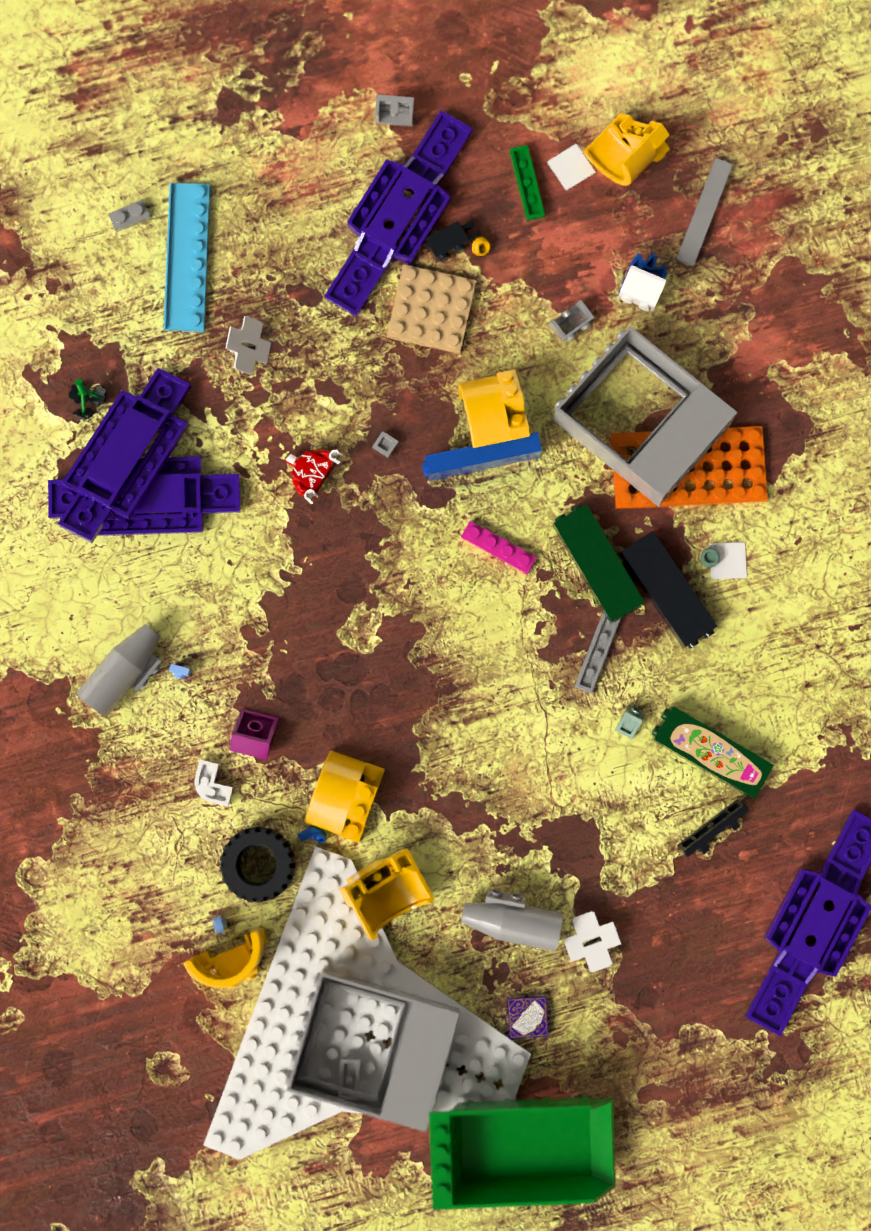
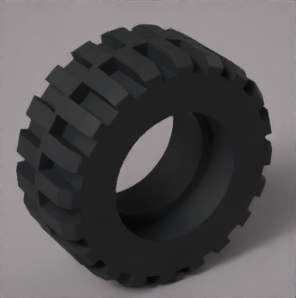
M253 827L242 830L234 835L223 848L224 851L220 857L222 880L228 886V890L237 895L236 897L252 903L272 900L287 889L294 877L296 862L291 844L281 833L271 828ZM253 846L268 848L276 859L275 873L269 880L262 883H254L247 880L240 870V859L243 853Z

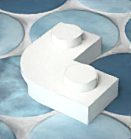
M200 760L194 782L197 793L205 801L229 806L234 787L215 783L219 764Z

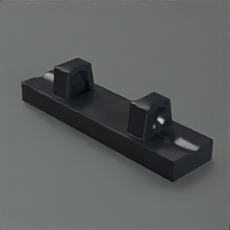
M737 799L680 842L677 847L687 857L698 849L703 854L707 853L710 849L706 843L728 826L734 831L740 827L737 819L748 812L749 809Z

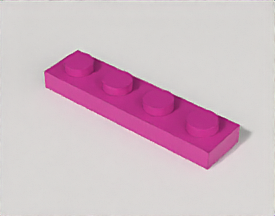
M469 521L461 536V539L525 574H528L537 558L472 521Z

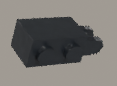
M457 221L425 238V245L435 263L447 261L456 252L457 254L464 252L470 242L481 236L479 231L468 236L465 234V232L475 226L474 221L463 226Z

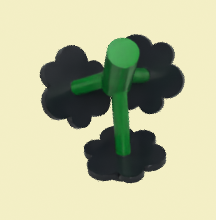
M77 379L75 384L71 386L68 396L76 404L81 403L82 409H76L73 412V416H78L82 420L93 417L95 411L91 410V408H86V403L89 401L88 395L92 396L91 404L99 407L106 400V389L99 385L92 392L86 388L82 379Z

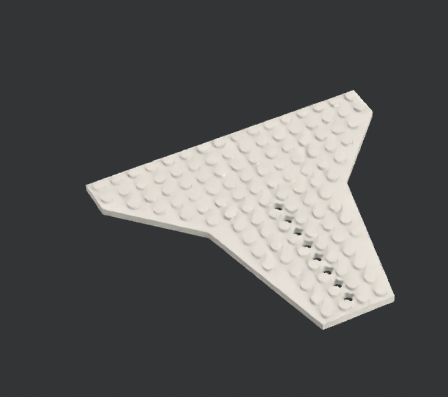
M315 846L203 1146L242 1159L340 1112L359 1113L286 1091L288 1085L284 1084L289 1069L293 1070V1065H290L294 1051L299 1049V1046L296 1045L300 1031L305 1029V1026H302V1021L306 1011L309 1012L311 1008L307 1004L310 994L316 991V987L313 986L317 972L321 973L323 969L459 1008L460 1014L447 1056L449 1066L444 1067L432 1112L449 1111L458 1102H468V1100H473V1102L503 1101L505 1098L515 1100L531 1053L397 961L383 927L377 933L379 937L375 940H370L352 906H347L339 891V888L347 884L346 879L357 873L352 859ZM330 987L304 1076L339 1086L340 1058L360 1059L358 1092L376 1097L391 1047H385L383 1040H387L388 1037H391L393 1040L402 1007ZM372 1030L374 1031L373 1035L376 1037L368 1041L364 1034ZM462 1065H465L467 1073L459 1075V1071L456 1070L457 1067L461 1068ZM483 1072V1076L486 1077L485 1081L477 1082L475 1075ZM502 1079L504 1087L496 1089V1085L493 1082Z

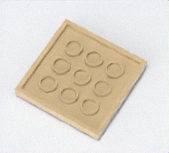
M403 264L387 338L460 354L476 280Z

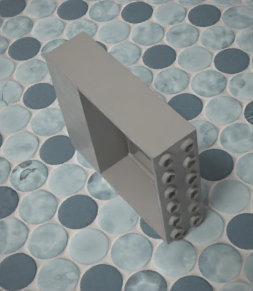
M629 326L626 331L623 329L618 334V340L614 344L610 343L607 346L603 357H598L593 362V368L589 372L586 370L580 377L581 381L577 386L575 384L571 386L567 392L568 396L565 399L561 398L556 403L553 421L659 507L731 425L737 411ZM628 353L683 398L628 460H625L575 419L572 414Z
M323 969L321 973L317 972L313 984L316 987V991L310 994L307 1004L311 1008L309 1012L306 1011L302 1021V1026H305V1029L300 1031L296 1045L299 1046V1049L294 1051L290 1065H293V1070L289 1069L284 1083L288 1085L286 1091L426 1132L429 1123V1112H432L460 1014L459 1008ZM330 987L402 1007L376 1097L362 1092H354V1090L343 1087V1089H340L343 1094L358 1097V1100H344L338 1098V1085L304 1076Z

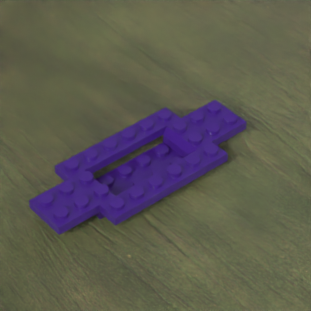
M157 368L140 396L137 395L135 397L123 390L120 392L62 482L64 487L77 494L57 523L59 527L93 543L112 512L130 520L188 428V423L175 417L174 414L190 391V383ZM158 429H160L161 431L158 434L157 438L151 445L150 449L144 456L143 460L141 461V463L139 464L136 471L134 472V474L132 475L129 482L127 483V485L121 493L120 489L122 488L123 484L129 477L130 473L136 466L137 462L143 455L144 451L150 444Z
M201 456L169 457L133 514L182 513L132 515L130 520L120 515L109 516L97 536L203 533V514L241 513L240 475H202ZM143 458L139 459L136 466L130 473L129 477L123 484L122 488L120 489L121 493L127 485V483L129 482L132 475L134 474V472L136 471L137 467L143 460ZM48 480L49 519H61L77 494L62 485L63 480Z

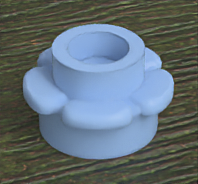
M221 915L213 918L215 933L224 934V930L227 929L225 917L222 918Z

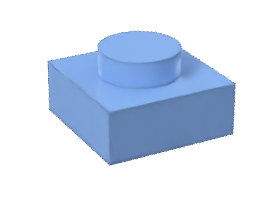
M171 664L169 672L174 673L173 677L185 679V676H191L192 670Z

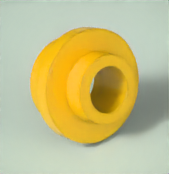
M484 237L476 238L472 244L473 253L477 256L486 255L490 250L488 240Z

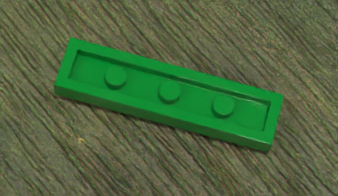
M528 145L510 148L509 154L526 222L545 218Z

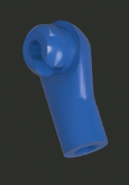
M310 827L297 834L301 842L311 838L322 844L327 839L326 833L317 827Z

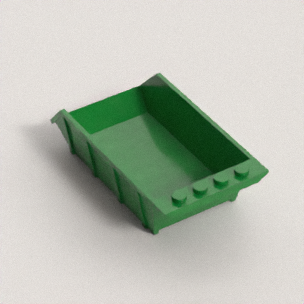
M582 1095V1097L575 1098L545 1097V1099L510 1100V1098H505L503 1101L479 1102L468 1100V1102H458L449 1111L429 1112L433 1210L590 1204L597 1202L616 1187L613 1097L598 1099Z

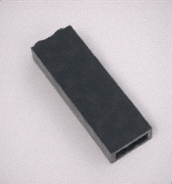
M654 531L620 552L619 555L683 649L687 646L691 649L699 644V638L704 636L706 639L715 633L713 629L717 627L716 623Z

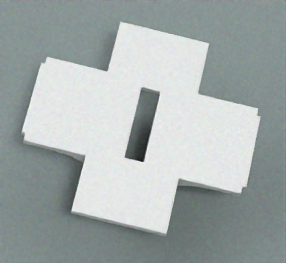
M244 316L240 330L230 326L225 349L235 353L234 368L251 375L253 374L255 361L267 364L271 342L260 338L263 323L249 316ZM256 346L255 350L248 347Z
M592 911L574 917L572 922L577 935L563 939L571 962L585 957L590 972L611 966L612 961L607 949L621 944L614 923L610 922L599 926L595 913ZM601 936L602 940H598L584 946L582 944L583 942Z

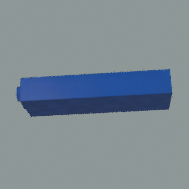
M536 432L531 433L529 437L477 448L469 446L425 456V462H422L424 477L428 476V481L540 458L542 448L539 435Z

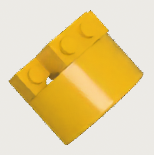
M620 113L583 153L610 180L617 184L628 186L652 161L658 162L664 158L665 154L670 150L665 142L669 133L662 123L651 121L649 124L634 121L631 115ZM623 137L627 139L630 146L622 140Z
M515 369L496 373V376L458 384L459 399H463L473 448L530 436L524 410L523 394Z
M330 751L312 795L305 823L359 843L385 769L335 751ZM362 774L365 776L364 782L360 781ZM346 819L351 820L348 825H345Z
M408 848L401 849L386 859L372 862L347 878V884L339 888L347 906H352L370 940L377 939L379 937L377 935L378 931L393 919L416 907L430 904L435 900Z
M260 927L244 935L246 943L213 957L210 951L207 950L191 957L184 962V965L192 977L200 983L215 988L227 987L231 989L239 985L243 980L249 981L257 977L256 973L260 971L258 964L266 947L265 943L269 939L264 927ZM212 966H214V969H215L216 974H213V973L210 972V971H212V970H211V967H212Z

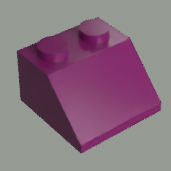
M241 709L231 735L229 751L267 760L279 718Z

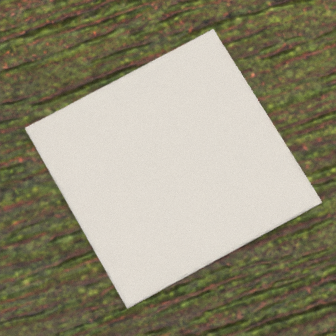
M577 144L547 161L565 190L570 189L595 173Z
M745 542L709 543V548L715 549L720 556L718 564L710 568L711 579L747 578Z

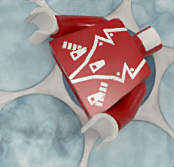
M338 450L305 451L301 458L293 453L288 456L286 463L294 467L291 472L293 477L292 483L297 493L303 496L310 504H313L311 501L313 496L319 497L317 493L333 469V462L336 464L340 463L336 458L339 455L343 456V454Z

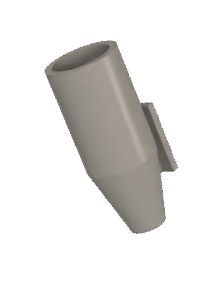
M146 624L140 627L108 653L76 692V695L99 714L107 717L131 687L136 692L139 689L142 690L148 683V677L151 674L154 675L160 669V659L152 654L160 635Z
M492 889L487 890L485 902L464 903L461 923L496 940L556 952L561 933L563 913L525 905V897H522L521 894H507L501 890Z

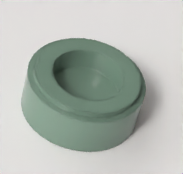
M713 548L705 549L700 556L702 565L707 568L715 567L720 559L719 553Z

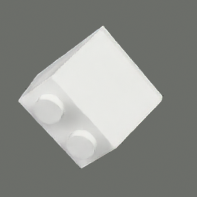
M631 265L618 297L625 303L639 305V308L644 311H653L667 280Z

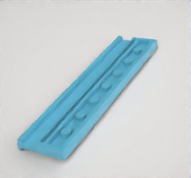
M172 182L169 184L164 330L205 332L210 184Z

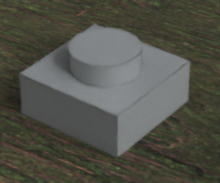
M382 431L372 448L389 458L399 441Z

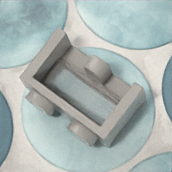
M377 94L375 123L413 126L414 97Z
M579 300L558 318L553 319L548 326L552 328L561 342L564 340L569 342L577 336L575 332L579 329L584 331L592 325L590 321L594 319V316L583 301Z

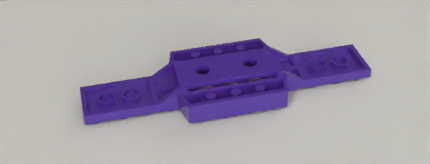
M441 110L416 151L405 165L386 159L347 221L348 227L359 239L324 295L326 300L357 317L393 259L408 264L413 263L425 244V238L430 236L450 204V196L439 185L472 134L473 128ZM405 189H412L414 191L413 197L406 198L403 195ZM429 190L432 191L430 196L426 200L425 204L421 208L420 212L416 216L415 220L411 224L410 228L406 232L405 236L401 240L400 244L396 248L397 241L399 240L402 233L408 226L409 222L413 218L414 214L418 210L419 206L423 202ZM386 220L394 222L395 225L392 229L384 227L383 224Z
M855 810L851 811L820 872L815 873L804 869L798 870L764 935V938L778 950V953L745 1017L780 1037L805 988L816 972L834 977L837 976L871 910V906L857 894L862 878L871 863L870 818ZM818 882H820V886L811 904L809 905L799 927L797 928L790 944L788 946H785L802 912L804 911L815 887L817 886ZM827 900H831L834 903V909L829 912L823 907L824 902ZM808 935L815 936V945L808 946L805 939Z

